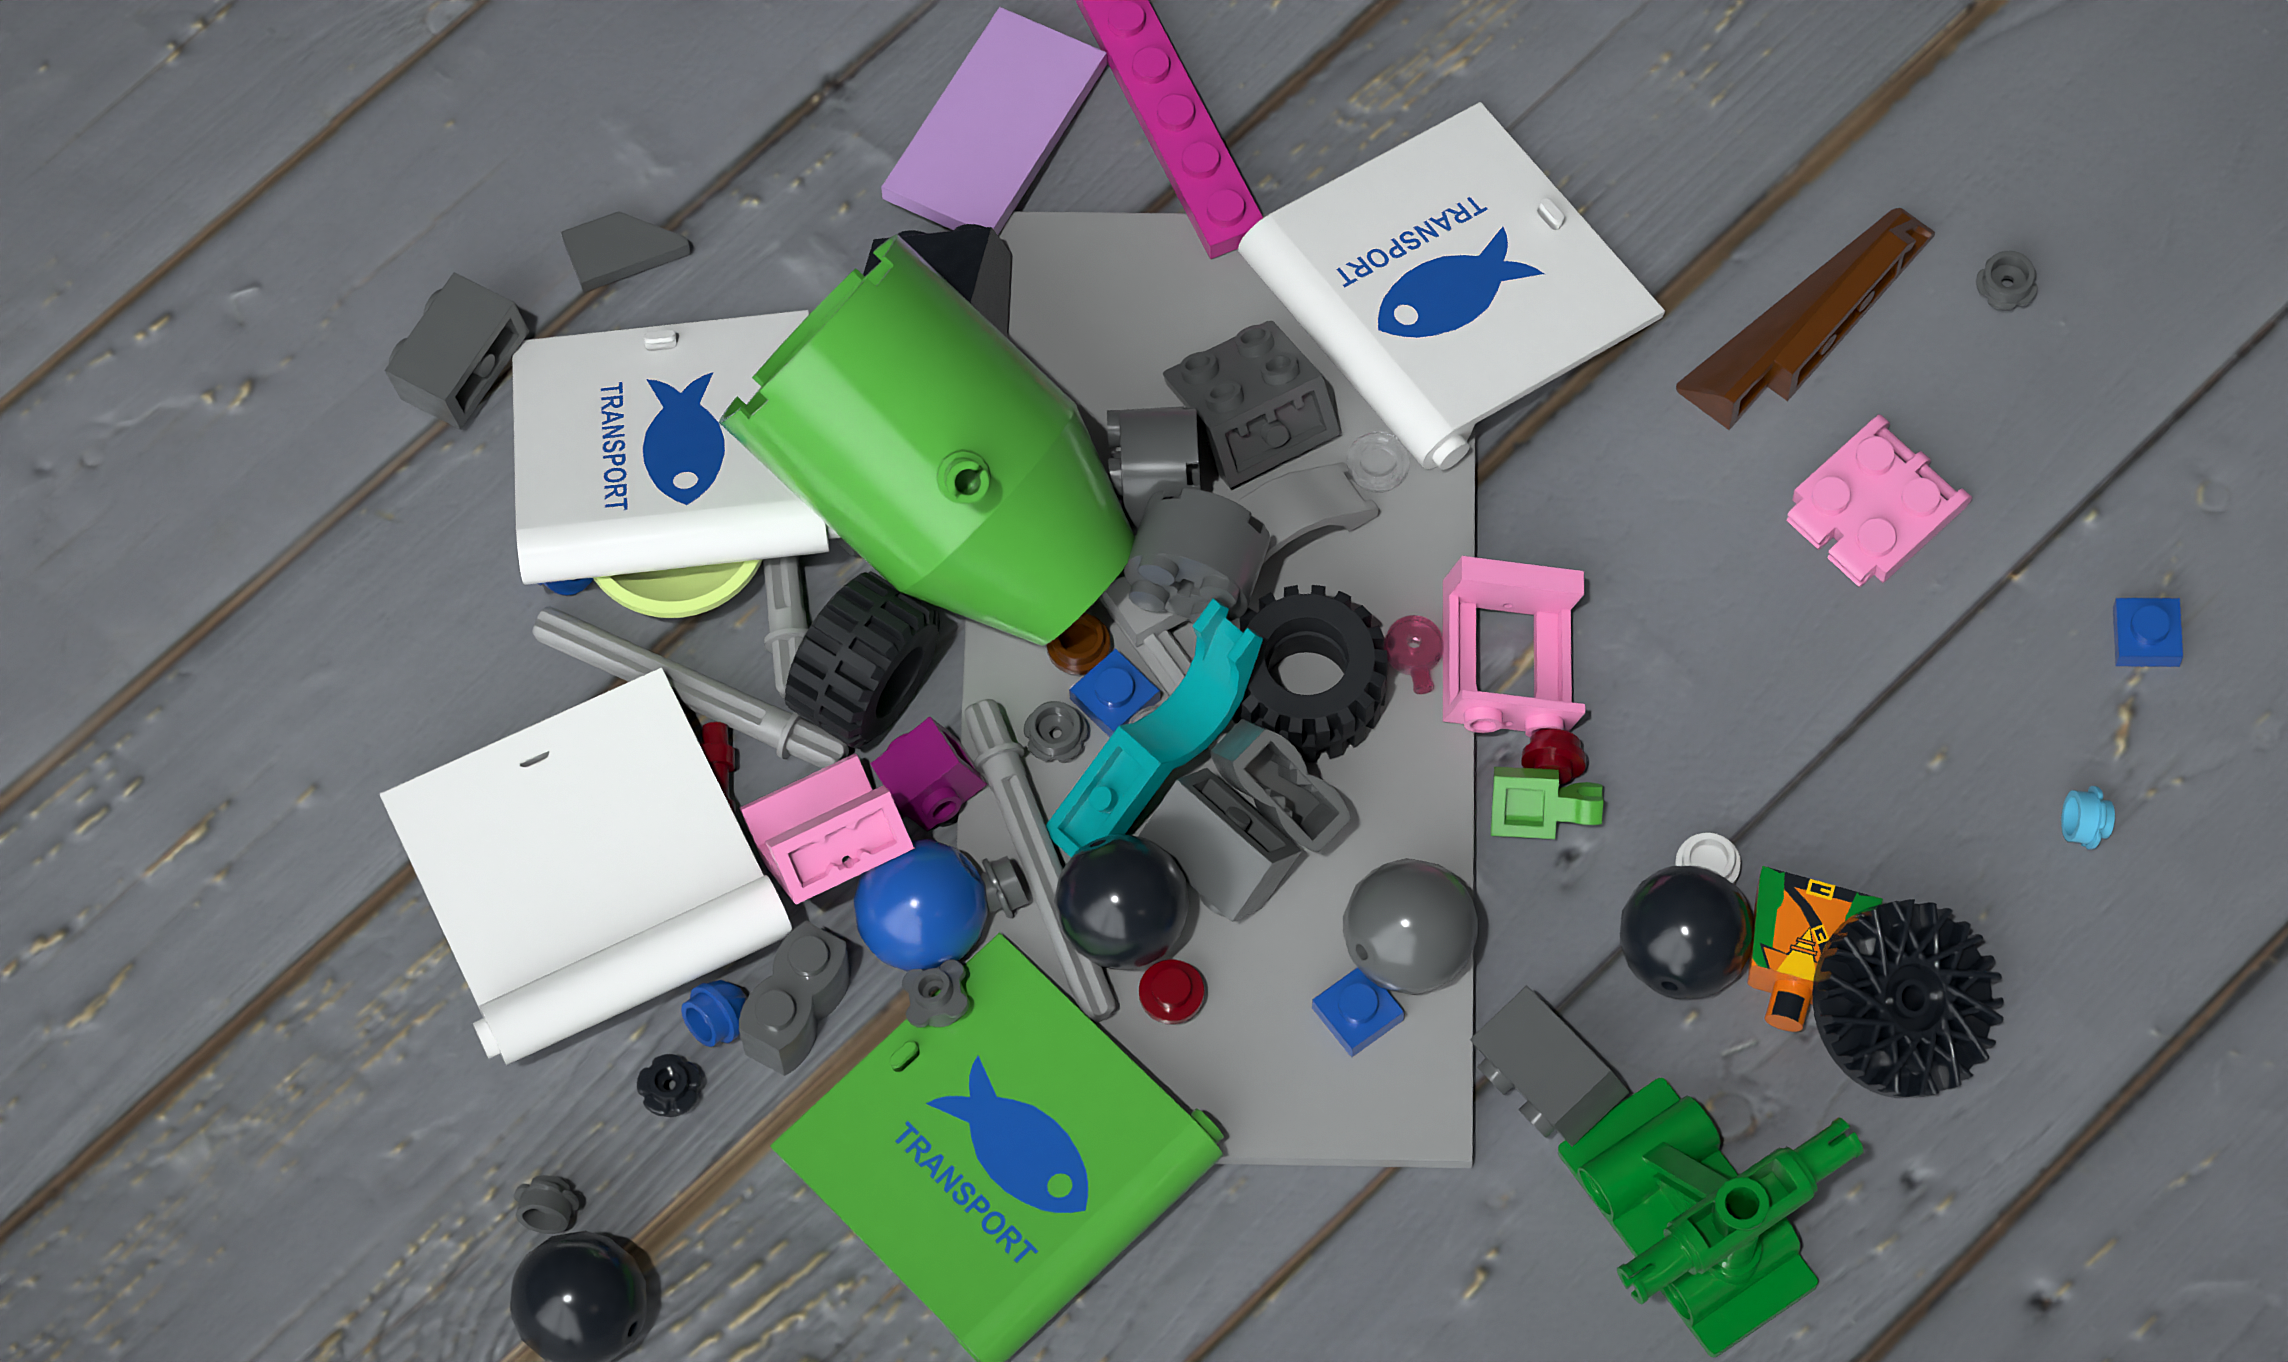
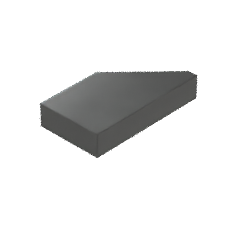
M620 211L561 232L564 245L583 293L691 255L686 237Z

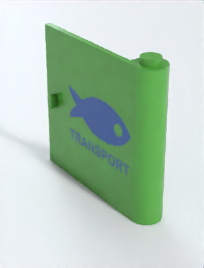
M999 932L963 966L966 974L961 981V985L965 989L969 1000V1008L963 1016L945 1027L927 1025L919 1028L910 1024L906 1019L770 1145L772 1150L941 1320L950 1334L976 1362H1006L1223 1157V1153L1217 1146V1143L1224 1136L1218 1127L1198 1108L1190 1115L1183 1110ZM938 989V990H937L933 995H931L930 997H934V996L938 995V994L941 992V990Z

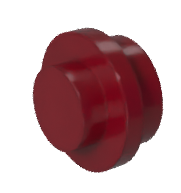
M1543 729L1532 734L1530 743L1523 748L1521 764L1523 768L1559 770V785L1584 772L1586 755L1581 749L1580 739L1573 733L1561 729Z
M1176 959L1159 961L1150 966L1140 980L1139 1000L1141 1006L1152 1019L1160 1023L1179 1024L1192 1018L1202 1006L1204 999L1202 978L1193 966L1184 961Z

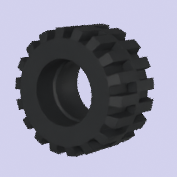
M872 571L859 574L844 585L828 601L805 634L789 670L785 689L786 705L795 713L850 747L856 749L869 743L897 718L923 679L938 641L940 630L939 613L915 597L897 591L886 579Z
M1298 585L1284 587V598L1278 600L1270 592L1259 598L1258 613L1248 607L1245 614L1239 617L1240 630L1244 632L1246 628L1252 629L1263 638L1242 702L1235 712V722L1238 723L1241 719L1249 720L1281 735L1298 752L1302 753L1304 762H1316V752L1325 750L1329 759L1342 755L1343 743L1345 741L1355 748L1365 740V726L1372 729L1376 726L1380 719V707L1385 705L1387 691L1388 657L1387 650H1384V635L1380 626L1371 627L1372 614L1363 605L1354 611L1351 609V596L1338 591L1334 599L1325 596L1326 586L1312 585L1311 594H1299ZM1307 652L1329 658L1339 666L1344 675L1336 685L1324 692L1313 695H1301L1287 691L1279 686L1269 673L1284 658L1293 654Z

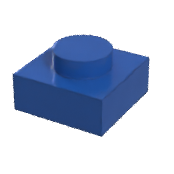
M2116 598L2113 605L2116 666L2180 667L2183 659L2180 598Z
M1116 648L1069 689L1070 700L1109 737L1112 736L1119 725L1138 721L1160 701V690Z
M1358 967L1312 999V1009L1351 1058L1404 1020V1011L1388 991L1370 981Z

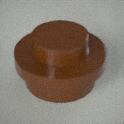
M1083 613L1063 633L1046 644L1047 653L1051 662L1059 670L1072 675H1084L1109 654L1110 636L1106 626L1098 618Z

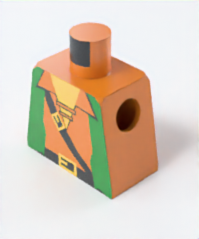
M1762 866L1755 896L1752 954L1749 957L1747 984L1752 988L1771 993L1764 1018L1768 1024L1791 1032L1803 1029L1809 1004L1813 1005L1812 990L1816 966L1827 941L1848 918L1866 908L1882 904V898Z

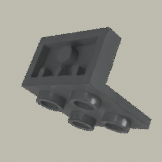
M1266 321L1260 325L1246 327L1235 337L1206 351L1193 353L1184 358L1180 364L1163 372L1166 385L1184 406L1197 408V421L1204 428L1219 476L1229 488L1341 434L1322 374L1274 321Z

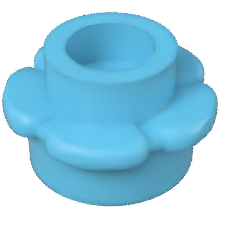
M2090 786L2088 792L2070 791L2065 798L2061 816V827L2065 840L2081 843V846H2085L2089 850L2095 849L2100 843L2101 838H2109L2115 822L2114 805L2110 800H2102L2103 792L2098 786Z

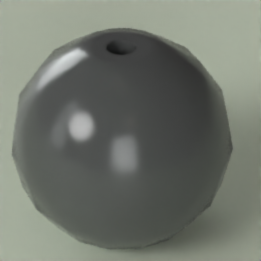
M1404 858L1381 865L1372 870L1355 885L1343 914V935L1352 961L1370 981L1380 988L1418 994L1436 989L1448 983L1465 968L1478 937V918L1468 891L1452 872L1439 864Z

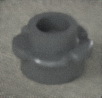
M2002 251L1993 255L1986 261L1985 269L1980 270L1977 274L1976 285L1979 293L1983 296L1986 295L1988 303L1999 310L2009 311L2018 304L2026 306L2035 298L2038 290L2037 284L2034 283L2037 273L2033 264L2025 255L2016 251ZM2010 279L2013 285L2006 287L2002 284V280Z
M1050 701L1041 704L1028 716L1024 724V735L1029 738L1028 749L1036 758L1042 761H1050L1052 758H1056L1059 762H1065L1074 758L1081 751V740L1087 737V724L1083 716L1064 702ZM1052 729H1059L1062 732L1058 738L1051 737L1049 733Z
M1008 856L991 863L985 858L982 860V864L986 872L981 874V877L985 883L988 909L991 913L1003 908L1006 917L1011 918L1013 917L1012 910L1029 902Z
M537 1176L532 1179L531 1185L521 1184L518 1186L514 1194L515 1200L519 1202L516 1212L517 1220L526 1228L539 1233L556 1234L564 1231L568 1226L569 1219L574 1217V1210H577L579 1207V1201L570 1191L568 1184L553 1176Z

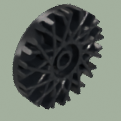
M1915 899L1894 901L1866 908L1842 923L1829 938L1820 954L1814 974L1812 990L1813 1010L1818 1032L1828 1053L1839 1068L1853 1081L1874 1093L1893 1098H1916L1939 1094V1091L1956 1088L1961 1085V1080L1969 1079L1974 1075L1969 1071L1974 1064L1982 1063L1989 1059L1990 1056L1985 1049L1991 1048L1996 1044V1040L1987 1037L1990 1026L2001 1024L2004 1020L2002 1015L1993 1010L1995 1007L2002 1006L2004 1000L2002 997L1992 998L1990 983L2001 980L2002 976L1999 972L1987 971L1995 962V959L1992 955L1981 956L1975 946L1976 943L1984 940L1983 936L1980 934L1968 935L1971 924L1966 921L1954 922L1948 918L1953 912L1950 908L1937 909V904L1933 902L1916 904Z

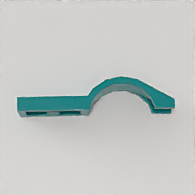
M1213 598L1192 627L1197 636L1195 656L1186 676L1172 695L1147 716L1134 723L1117 727L1045 825L1050 839L1070 857L1079 848L1096 839L1112 834H1125L1170 772L1186 764L1205 750L1225 729L1242 702L1263 638L1249 628L1242 632L1226 618L1229 608L1221 601Z

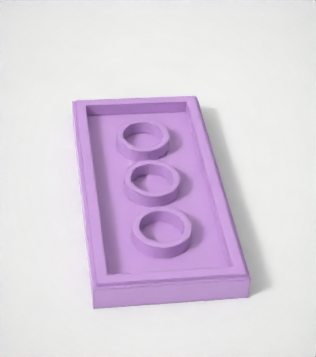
M999 7L882 185V199L952 230L964 224H977L984 227H992L998 235L1107 66V52Z

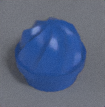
M724 980L701 983L692 989L690 999L682 1004V1017L689 1031L703 1045L712 1047L718 1042L730 1043L740 1034L739 1018L747 997L740 988Z

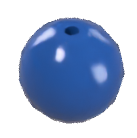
M932 839L911 840L914 849L862 873L853 900L857 930L865 944L883 963L907 972L913 969L925 971L938 968L947 960L953 959L958 961L965 957L981 938L988 915L985 883L977 869L957 848Z

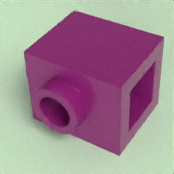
M930 716L909 733L894 739L887 750L870 763L882 784L890 791L901 819L908 816L927 832L936 824L952 818L964 802L987 785L958 738Z

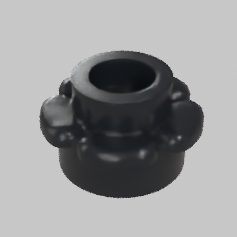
M664 1054L653 1059L652 1065L649 1068H643L638 1075L637 1092L644 1097L643 1104L645 1108L655 1115L664 1117L680 1116L689 1111L698 1100L697 1088L701 1086L699 1070L692 1062H682L678 1055ZM673 1080L675 1087L671 1090H666L663 1088L664 1082Z

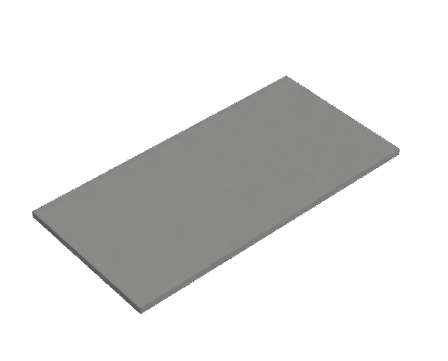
M1013 211L998 234V237L1011 253L1007 339L1076 403L1108 477L1110 452L1121 451V448H1109L1107 410L1184 406L1166 385L1163 376L1165 370L1180 364L1184 358L1193 353L1206 351L1235 337L1246 327L1260 325L1266 321H1274L1322 374L1341 434L1229 488L1219 476L1204 428L1198 422L1201 490L1238 502L1242 497L1265 482L1289 472L1345 462L1351 470L1349 481L1363 500L1372 499L1379 508L1376 518L1350 532L1344 526L1328 525L1311 530L1287 543L1262 565L1248 605L1250 609L1258 613L1259 598L1270 592L1278 600L1284 598V587L1298 585L1299 594H1311V586L1320 585L1326 586L1325 596L1334 599L1338 591L1351 596V609L1354 611L1363 605L1372 614L1371 627L1380 626L1384 635V650H1387L1388 668L1385 705L1380 707L1379 721L1374 729L1365 726V740L1355 748L1345 741L1343 743L1342 755L1329 759L1325 750L1316 752V762H1304L1307 773L1327 782L1339 793L1348 808L1351 820L1320 852L1312 851L1290 840L1301 850V853L1263 908L1233 922L1227 917L1220 916L1208 909L1201 901L1200 893L1186 882L1190 904L1182 934L1164 956L1147 965L1129 970L1101 966L1115 1000L1116 1010L1115 1014L1094 1024L1189 1115L1198 1108L1218 1127L1224 1136L1217 1143V1146L1223 1153V1157L1215 1164L1472 1168L1473 1043L1470 1039L1473 1037V950L1465 968L1448 983L1436 989L1418 994L1386 989L1404 1011V1020L1352 1058L1312 1009V999L1357 968L1348 953L1343 935V914L1355 885L1372 870L1385 863L1404 858L1439 864L1456 876L1466 888L1473 901L1474 732L1465 729L1464 724L1443 722V579L1461 556L1475 557V425L1467 440L1470 448L1459 462L1445 470H1441L1438 466L1432 469H1424L1242 257L1238 249L1213 259L1209 258L1187 214ZM1117 496V498L1123 499V496ZM1097 599L1084 613L1098 618L1106 626L1110 636L1109 654L1116 648L1160 690V701L1141 717L1143 718L1156 710L1170 696L1100 600ZM966 617L961 744L974 763V760L979 755L965 722V709L971 704L985 699H993L997 702L1012 742L1020 743L1024 749V755L1020 759L1046 825L1110 738L1070 700L1069 689L1086 674L1072 675L1059 670L1051 662L1046 645L1035 644ZM1239 618L1230 621L1240 629ZM1187 619L1169 629V632L1192 662L1195 656L1197 636L1192 627L1193 624ZM1307 652L1293 654L1284 658L1269 673L1279 686L1287 691L1301 695H1313L1324 692L1336 685L1344 675L1339 666L1329 658ZM1060 701L1070 705L1077 713L1083 716L1087 724V737L1081 740V751L1068 761L1059 762L1056 758H1052L1050 761H1042L1036 758L1028 749L1029 738L1024 735L1025 721L1038 706L1046 702ZM1052 729L1049 733L1053 738H1058L1062 734L1059 729ZM1206 748L1189 762L1170 772L1125 835L1138 837L1175 781L1204 768H1208L1257 812L1258 810L1254 798L1235 789L1221 776L1215 767L1210 751ZM980 772L987 785L964 802L958 811L957 849L968 858L980 875L986 872L982 864L983 859L987 858L989 863L1008 856L1029 903L1012 910L1013 917L1011 918L1006 917L1003 908L991 913L988 909L981 938L967 955L959 959L958 962L964 966L1000 932L1077 1006L995 795L990 789L985 773ZM1052 841L1063 869L1071 857ZM1176 959L1190 964L1198 971L1204 984V999L1199 1011L1189 1020L1179 1024H1164L1152 1019L1144 1011L1139 1000V983L1143 974L1150 966L1162 960Z

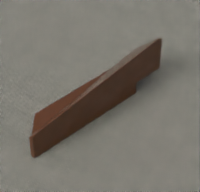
M1892 209L1676 384L1677 392L1728 430L1735 425L1767 387L1788 402L1931 241L1935 232L1904 209Z

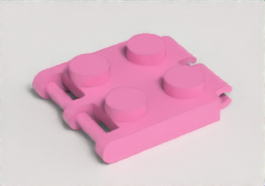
M1881 414L1874 417L1794 490L1793 501L1796 505L1787 514L1789 517L1786 520L1818 550L1832 538L1837 540L1838 542L1829 550L1827 558L1858 587L1864 585L1874 575L1882 583L1888 580L1958 516L1972 500V496L1963 488L1956 491L1929 467L1931 459L1922 451L1915 454L1888 430L1890 422Z

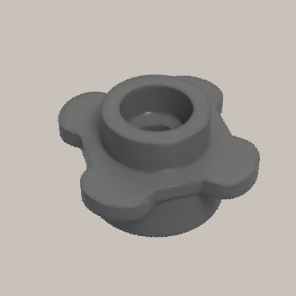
M949 959L938 968L925 971L913 969L906 973L902 980V986L909 993L910 1006L906 1010V1018L910 1024L919 1028L927 1025L945 1027L956 1022L966 1013L969 1008V1000L965 989L961 985L966 972L960 962ZM933 990H941L938 995L930 997Z

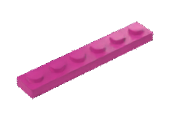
M1075 0L1100 49L1107 52V62L1209 258L1213 259L1238 249L1245 234L1257 222L1263 219V216L1148 0Z

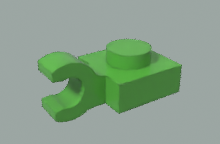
M1494 767L1491 836L1555 839L1556 821L1573 822L1583 825L1602 824V784L1580 782L1559 788V770Z

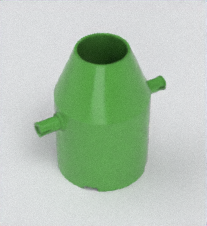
M895 234L873 252L881 262L866 276L855 268L836 286L754 374L752 378L761 387L748 403L745 404L737 396L725 410L719 423L897 591L1044 646L1070 627L1121 573L1128 563L1135 539L1134 533L1076 403L898 234Z

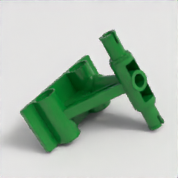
M1657 1078L1612 1108L1572 1147L1566 1140L1560 1143L1558 1155L1634 1255V1259L1626 1264L1623 1263L1617 1268L1618 1276L1624 1287L1628 1289L1632 1285L1634 1286L1635 1290L1631 1292V1296L1641 1305L1647 1302L1649 1297L1661 1291L1707 1354L1714 1358L1816 1289L1818 1279L1799 1255L1800 1242L1786 1216L1814 1198V1193L1818 1191L1816 1183L1854 1157L1857 1158L1862 1155L1864 1149L1855 1132L1848 1137L1845 1135L1844 1132L1850 1129V1125L1838 1117L1832 1121L1831 1125L1794 1150L1787 1146L1785 1148L1779 1147L1738 1175L1720 1152L1718 1132L1698 1102L1688 1095L1680 1099L1664 1078Z

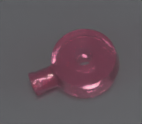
M1419 615L1402 617L1395 621L1387 631L1384 638V650H1387L1388 661L1395 670L1411 676L1413 691L1416 694H1426L1434 689L1430 670L1437 665L1443 655L1444 640L1438 627L1428 618ZM1411 643H1416L1419 645V647L1412 648L1408 645Z

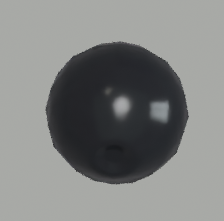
M1125 834L1108 835L1079 848L1061 871L1054 897L1058 927L1072 948L1098 966L1122 970L1138 968L1164 956L1182 934L1190 904L1185 876L1172 856L1144 837Z
M1670 866L1661 869L1637 886L1622 910L1620 946L1628 967L1639 980L1655 992L1666 997L1693 999L1713 995L1729 985L1741 973L1752 954L1753 916L1746 899L1737 886L1709 868L1701 866Z
M588 1231L555 1235L530 1251L519 1264L511 1286V1317L521 1340L547 1362H610L634 1343L643 1328L647 1314V1285L637 1261L611 1238Z

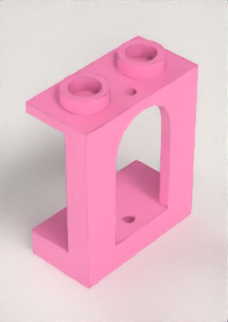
M1461 556L1443 579V722L1464 724L1465 729L1477 733H1489L1499 729L1525 731L1528 737L1543 729H1561L1568 732L1585 714V704L1572 703L1571 609L1584 595V571ZM1476 608L1534 615L1533 698L1477 690Z
M856 753L739 808L764 865L795 904H799L914 849L890 791L884 785L872 790ZM844 856H849L847 861L842 862Z

